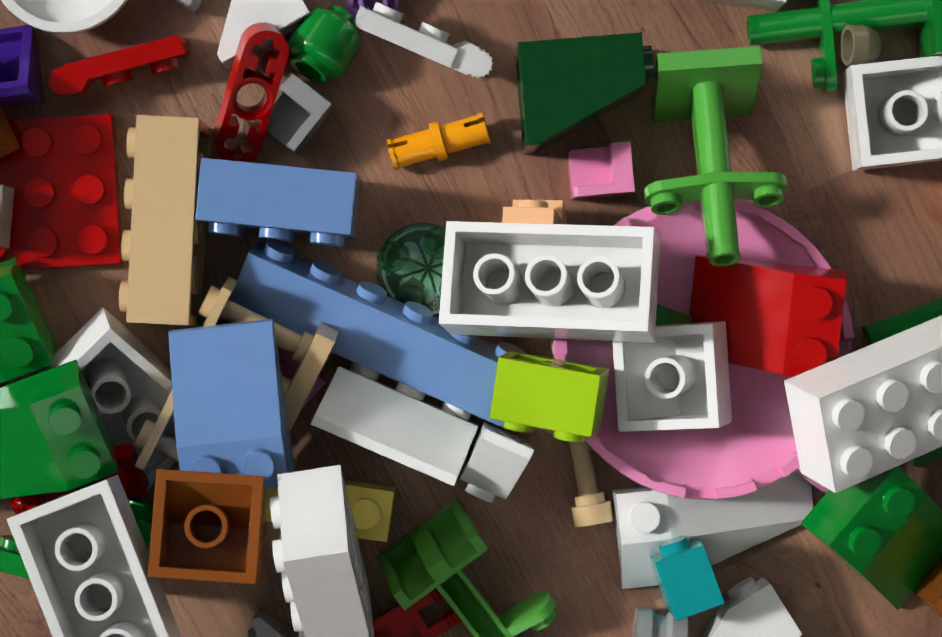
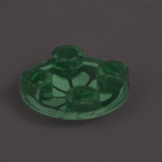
M428 222L403 226L385 241L377 253V278L379 285L387 291L388 297L404 304L408 301L422 304L434 313L433 317L439 319L446 228Z

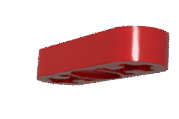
M266 22L255 23L249 26L241 35L213 131V143L221 160L252 162L261 150L289 56L288 44L281 31L273 24ZM265 38H270L275 48L274 52L266 51L262 59L261 67L265 74H269L268 76L256 70L259 58L253 48L254 45H262ZM254 83L264 88L263 98L258 104L243 106L237 102V93L244 85ZM238 116L244 119L242 132L247 144L239 143L236 150H231L226 139H235L240 126L236 117Z

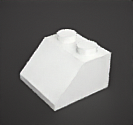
M726 321L657 325L655 327V343L612 341L618 432L720 428L732 423Z

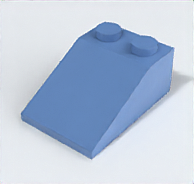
M273 319L170 330L168 335L174 421L180 470L265 476V489L278 488L277 474L293 472L295 467Z

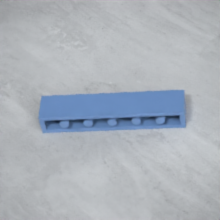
M259 240L249 251L230 301L267 319H273L275 323L300 335H303L304 332L314 335L318 325L322 322L338 330L335 344L331 350L332 353L504 428V421L490 419L498 357L509 351L525 353L522 349L507 342H499L497 345L476 335H451L439 324V319L433 317L434 313L428 307L412 301H408L405 304L388 297L385 289L371 282L360 281L358 284L340 276L341 271L329 263L323 261L311 263L294 255L295 251L291 247L281 242L269 240L265 243Z

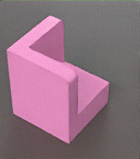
M631 141L610 143L607 147L569 151L568 164L572 200L624 196L635 192Z

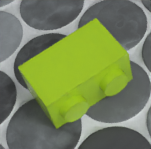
M509 351L498 357L490 419L504 421V428L510 431L532 433L535 427L554 430V437L559 440L584 442L585 436L592 437L601 428L610 369Z

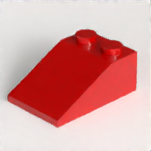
M696 254L689 314L690 317H693L691 323L726 321L728 362L730 364L781 375L796 376L838 358L848 271L740 259L739 262L733 265L721 267L710 264L707 255Z

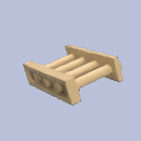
M231 277L227 278L221 290L211 286L198 314L207 318L203 327L216 325L219 318L228 323L264 320L267 318L229 300L238 282ZM274 322L277 347L292 353L291 359L299 363L291 380L282 376L289 432L338 335V330L322 322L318 325L314 335L307 332L300 335ZM172 390L156 423L146 419L133 445L142 450L135 467L143 471L154 451L179 462L176 438L163 433L174 412Z

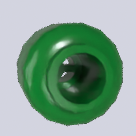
M330 5L328 9L321 7L308 9L310 14L300 20L288 40L289 54L292 57L291 65L301 75L315 82L324 83L327 79H338L346 72L362 43L360 33L353 25L354 17L343 8L335 5Z

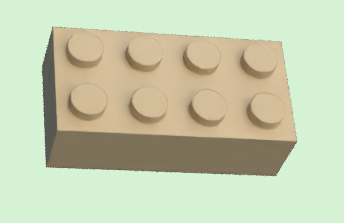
M137 115L136 127H129L127 156L128 158H134L133 179L127 178L125 181L124 206L125 209L132 210L131 230L123 231L121 254L122 260L129 261L128 281H121L119 289L120 312H127L126 322L202 326V315L198 314L203 304L207 224L195 220L201 158H210L212 128L200 118Z

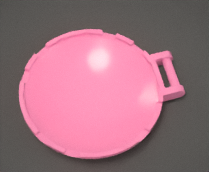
M734 199L741 259L831 269L818 249L788 222L765 209ZM701 200L682 204L681 210L669 215L655 214L651 211V207L648 206L618 221L613 226L655 228L660 239L657 303L689 316L696 254L707 255ZM846 297L838 358L852 353L851 339H854L852 319ZM553 339L554 359L610 369L601 428L592 437L585 436V440L609 465L636 483L675 497L723 499L756 492L758 489L768 486L794 472L825 493L829 491L828 488L803 475L800 471L784 380L794 376L781 375L729 363L732 423L720 428L618 432L613 342Z

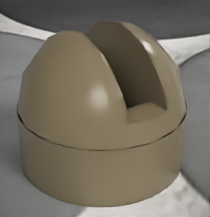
M846 25L840 39V54L846 66L872 63L879 57L882 41L875 30L865 25Z

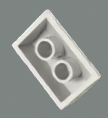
M352 362L350 369L342 365L338 366L311 425L454 486L478 428V424L469 421L472 414L444 402L442 408L423 401L425 393L401 382H398L396 389L377 381L380 373L355 362Z

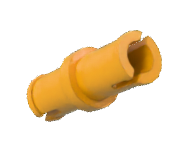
M483 112L443 125L436 121L428 124L429 129L395 139H387L388 151L394 169L398 170L400 167L435 157L439 161L449 159V153L484 143H491Z

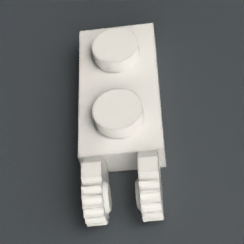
M379 2L375 3L373 10L360 5L354 22L358 28L463 74H471V77L484 78L492 70L491 66L494 63L491 61L493 58L489 56L490 53L485 52V49H480L479 46L463 40L450 45L446 43L450 34L424 22L421 23L419 30L402 24L400 22L404 13Z

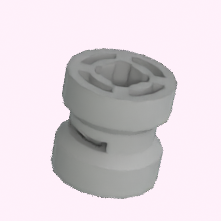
M636 607L632 637H688V617L675 621L670 612L666 615L655 613L652 608Z

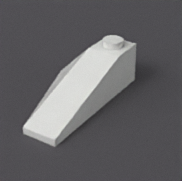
M792 472L788 476L758 489L756 492L723 499L675 497L657 492L645 486L611 489L622 589L658 585L650 556L660 553L658 546L670 539L685 535L688 536L689 542L698 539L704 545L712 566L802 525L801 522L814 508L811 483Z

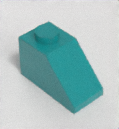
M687 535L670 539L658 546L660 553L650 556L662 599L675 621L725 604L705 547L698 539L689 542Z

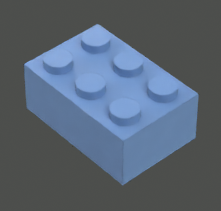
M201 158L195 220L207 224L208 232L219 236L244 238L245 229L259 230V237L264 238V240L294 243L295 234L311 235L310 242L314 243V245L344 248V238L356 240L362 180L357 173Z

